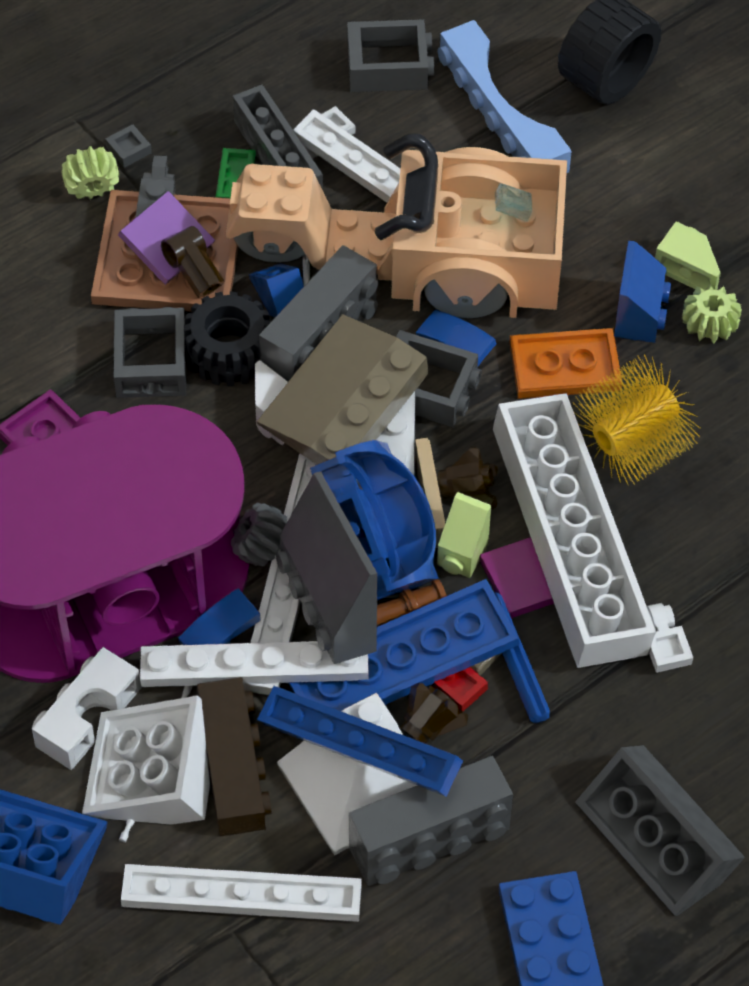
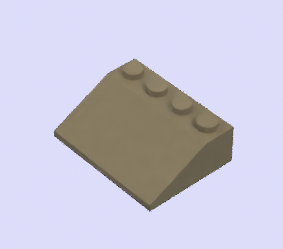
M342 314L260 416L257 424L318 465L335 458V452L363 442L377 440L428 375L427 357L399 338Z

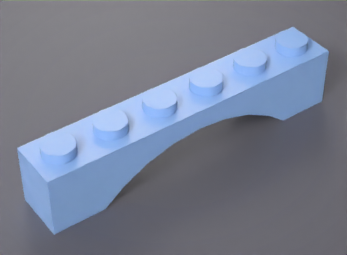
M472 20L440 33V47L437 49L442 65L448 66L453 73L456 84L460 88H464L469 95L472 106L475 109H479L485 117L488 128L491 131H495L499 136L506 153H511L513 157L567 160V173H569L571 149L556 129L524 116L509 105L499 94L491 80L488 69L490 40L476 21Z

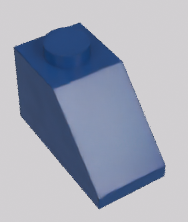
M281 263L249 274L254 288L272 317H276L304 287L299 269Z

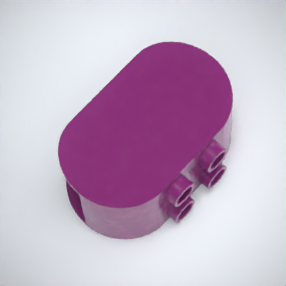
M139 405L114 414L106 411H95L81 417L70 430L42 440L34 436L23 437L15 440L4 449L0 455L1 672L28 682L51 683L79 675L84 662L91 656L95 657L103 647L120 658L140 651L142 646H153L182 635L195 620L237 588L243 593L248 579L249 564L239 559V556L233 553L231 539L234 537L233 530L239 524L240 510L244 499V474L235 447L221 429L201 415L183 408L168 405Z

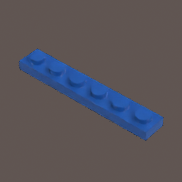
M273 686L257 719L266 726L445 797L463 763V760L456 755Z

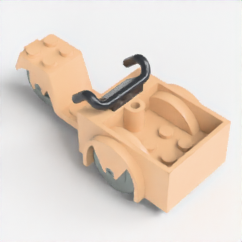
M415 133L407 134L383 148L384 155L388 159H392L402 153L399 183L387 202L384 213L332 209L313 170L310 168L249 164L244 168L238 180L232 184L226 238H234V241L242 251L256 259L279 263L293 261L306 254L311 265L320 270L340 247L344 245L376 263L378 280L392 281V298L413 300V311H420L423 288L427 300L433 307L441 312L460 318H478L492 314L504 305L507 295L510 297L509 318H516L517 307L557 310L562 262L567 160L509 157L500 152L479 147H463L447 152H436L432 144L424 136ZM414 147V148H417L418 150H408V149Z

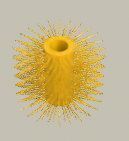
M644 361L642 365L647 372L648 378L642 369L643 379L640 371L638 373L635 367L634 371L638 374L636 378L631 367L629 374L626 369L624 370L628 375L626 376L627 380L623 372L617 377L621 383H615V392L611 390L609 381L605 383L612 394L611 397L607 389L604 391L609 400L605 397V394L603 395L600 387L598 391L604 399H601L598 393H596L597 388L593 390L598 396L597 399H599L601 405L597 402L594 393L592 394L590 389L588 391L596 402L597 407L591 402L587 392L585 393L592 405L590 407L586 403L585 406L590 410V412L587 410L586 412L592 420L586 415L584 417L594 426L590 425V428H593V430L587 427L584 428L592 431L594 436H584L595 437L596 442L591 445L598 443L599 446L597 448L600 447L599 451L602 449L605 452L604 461L606 455H609L610 469V456H612L613 469L616 458L620 471H622L621 462L623 470L625 469L627 472L626 464L632 474L633 471L629 465L630 463L633 469L635 468L637 473H639L638 476L644 470L639 465L640 463L637 458L640 459L642 465H646L640 454L644 457V461L646 459L651 469L656 464L652 458L654 460L656 458L657 462L659 461L657 459L659 457L654 454L652 447L655 449V452H658L657 449L660 448L662 453H664L663 458L665 459L667 455L662 450L661 442L664 445V450H667L671 457L672 454L668 450V444L672 450L671 452L675 453L669 441L673 442L677 450L679 449L677 447L678 443L680 447L682 446L675 432L680 436L682 444L685 443V440L681 437L680 433L687 434L681 428V426L685 428L682 424L683 422L679 420V418L683 420L679 413L684 416L682 413H685L680 411L683 409L679 408V404L687 403L677 401L676 398L681 395L675 397L674 393H672L675 387L672 391L668 388L669 378L666 386L664 385L663 372V385L660 383V369L659 377L656 370L658 381H656L652 365L648 373ZM621 377L626 381L627 386L624 385ZM671 434L675 437L676 441L672 439ZM646 455L650 457L652 464L647 460ZM634 462H636V463L638 464L640 470H642L641 473H640V472L638 471V469L635 467Z

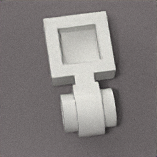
M662 603L647 606L656 630L649 650L656 673L692 665L693 655L682 626L674 627L675 619L671 606H664Z

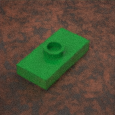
M223 148L215 198H231L233 182L238 180L247 165L255 164L256 150Z

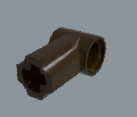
M190 226L161 241V250L166 261L173 268H179L198 298L210 295L223 285L224 279L207 255L205 240L195 226Z

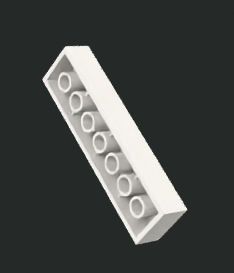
M567 393L499 404L493 432L577 668L647 656L656 630Z

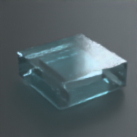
M499 183L495 192V209L498 212L528 222L532 214L531 193Z

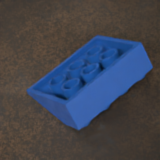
M0 789V907L61 925L77 899L107 828V821Z

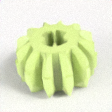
M89 146L87 150L83 151L77 149L76 154L67 155L66 161L61 164L64 185L68 193L75 194L77 199L85 196L92 199L97 195L103 197L105 191L114 190V185L119 182L116 159L113 157L112 152L105 151L104 147L94 150Z
M709 284L706 291L696 287L693 295H688L685 299L682 313L683 323L687 324L688 334L698 333L699 341L707 337L711 339L713 344L718 337L727 340L731 332H736L740 323L739 318L741 317L742 309L741 304L736 302V294H726L724 286L719 290H714L711 284Z

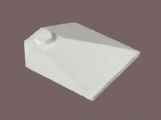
M377 693L341 711L402 735L395 719ZM306 741L300 743L277 762L279 769L334 855L349 848V812L417 786Z
M192 696L101 712L82 814L101 819L124 821L132 819L136 822L171 825L205 820L210 778L201 698L199 696Z

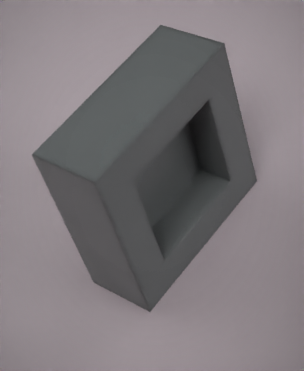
M133 124L105 138L106 148L112 152L113 156L124 168L152 153L151 144Z

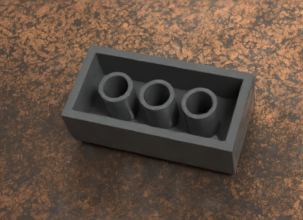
M342 245L260 333V361L289 382L342 314L360 322L370 319L378 307V302L376 301V289L378 286L377 264Z
M492 755L460 768L446 797L417 785L349 812V849L367 886L376 883L387 884L405 871L413 868L416 870L424 869L433 864L436 859L447 854L458 855L468 850L472 844L485 839L493 841L503 836L510 829L513 793Z

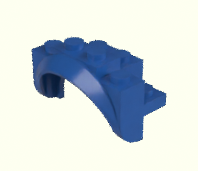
M372 440L356 444L335 452V458L310 468L312 475L320 471L323 474L377 572V601L403 590H413L430 583L434 579H439L433 565L436 529L429 502L417 479L391 453L388 443ZM357 481L361 485L362 489H359Z

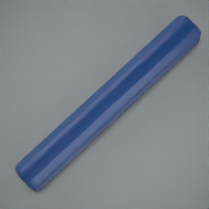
M495 592L498 601L516 631L502 595ZM519 638L520 645L504 651L502 654L530 721L539 723L549 718L550 709Z

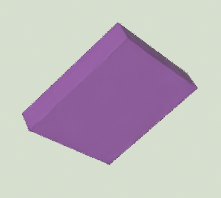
M169 191L118 234L165 285L181 271L178 267L173 268L166 261L161 250L162 240L190 226H195L202 234L207 249L215 242V239Z

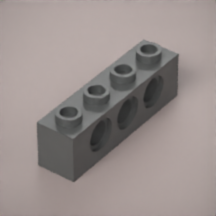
M263 84L233 95L234 123L251 149L256 150V156L261 164L310 168L313 170L323 190V174Z

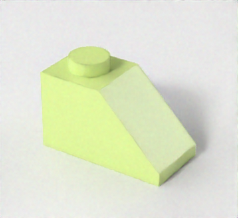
M676 221L657 247L655 259L666 267V276L693 289L699 287L706 291L708 285L711 284L713 289L717 290L720 270L707 236L698 232L695 228L687 227Z
M457 492L438 544L437 565L443 567L451 574H461L471 578L480 561V554H483L488 546L491 505Z

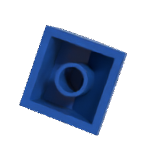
M628 240L614 337L655 343L657 329L664 330L667 309H660L661 302L668 303L671 282H664L666 267L635 241Z

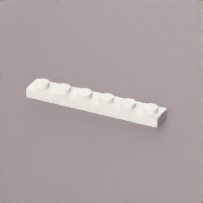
M317 641L142 646L140 682L141 687L191 686L199 683L240 677L243 678V684L357 681L369 679L368 654L334 664L327 650L322 651Z
M125 864L121 905L122 907L359 922L362 879Z

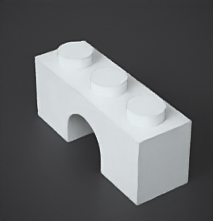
M104 647L95 657H89L82 665L80 674L71 684L67 683L59 691L56 702L48 711H42L35 719L32 727L35 747L72 770L95 743L92 724L81 718L82 714L92 707H105L109 710L125 708L141 689L139 669Z

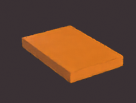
M613 328L510 335L509 345L518 399L546 397L565 393L567 395H575L587 392L588 394V387L591 393H595L592 389L597 388V383L601 391L604 392L602 390L603 387L599 383L600 380L605 388L606 384L603 381L604 379L606 382L609 381L608 378L610 376L615 387L614 379L611 375L613 374L617 381L618 378L615 374H621ZM609 383L611 390L615 392L614 387Z

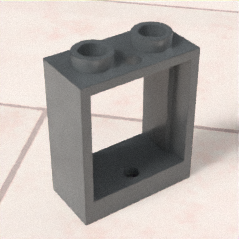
M424 19L347 22L350 92L428 90V76H434V57L427 56V52H432L431 32L425 33ZM417 45L418 62L363 64L362 47Z
M163 307L156 309L129 308L114 310V384L116 398L186 396L184 308ZM176 333V364L124 366L125 335Z
M399 330L396 337L426 356L428 364L460 373L450 398L421 389L415 390V416L454 427L458 416L464 417L470 402V396H468L470 389L476 390L481 379L482 370L477 368L478 354Z

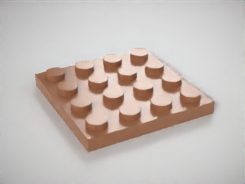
M111 190L92 287V304L148 309L172 307L184 308V311L191 312V307L195 303L202 304L201 299L203 297L198 298L183 274L180 272L165 285L118 236L120 231L135 219L139 192ZM175 195L179 203L215 239V242L206 250V253L224 279V283L208 296L213 298L215 293L223 292V295H229L233 287L238 254V245L234 238H226L230 199Z

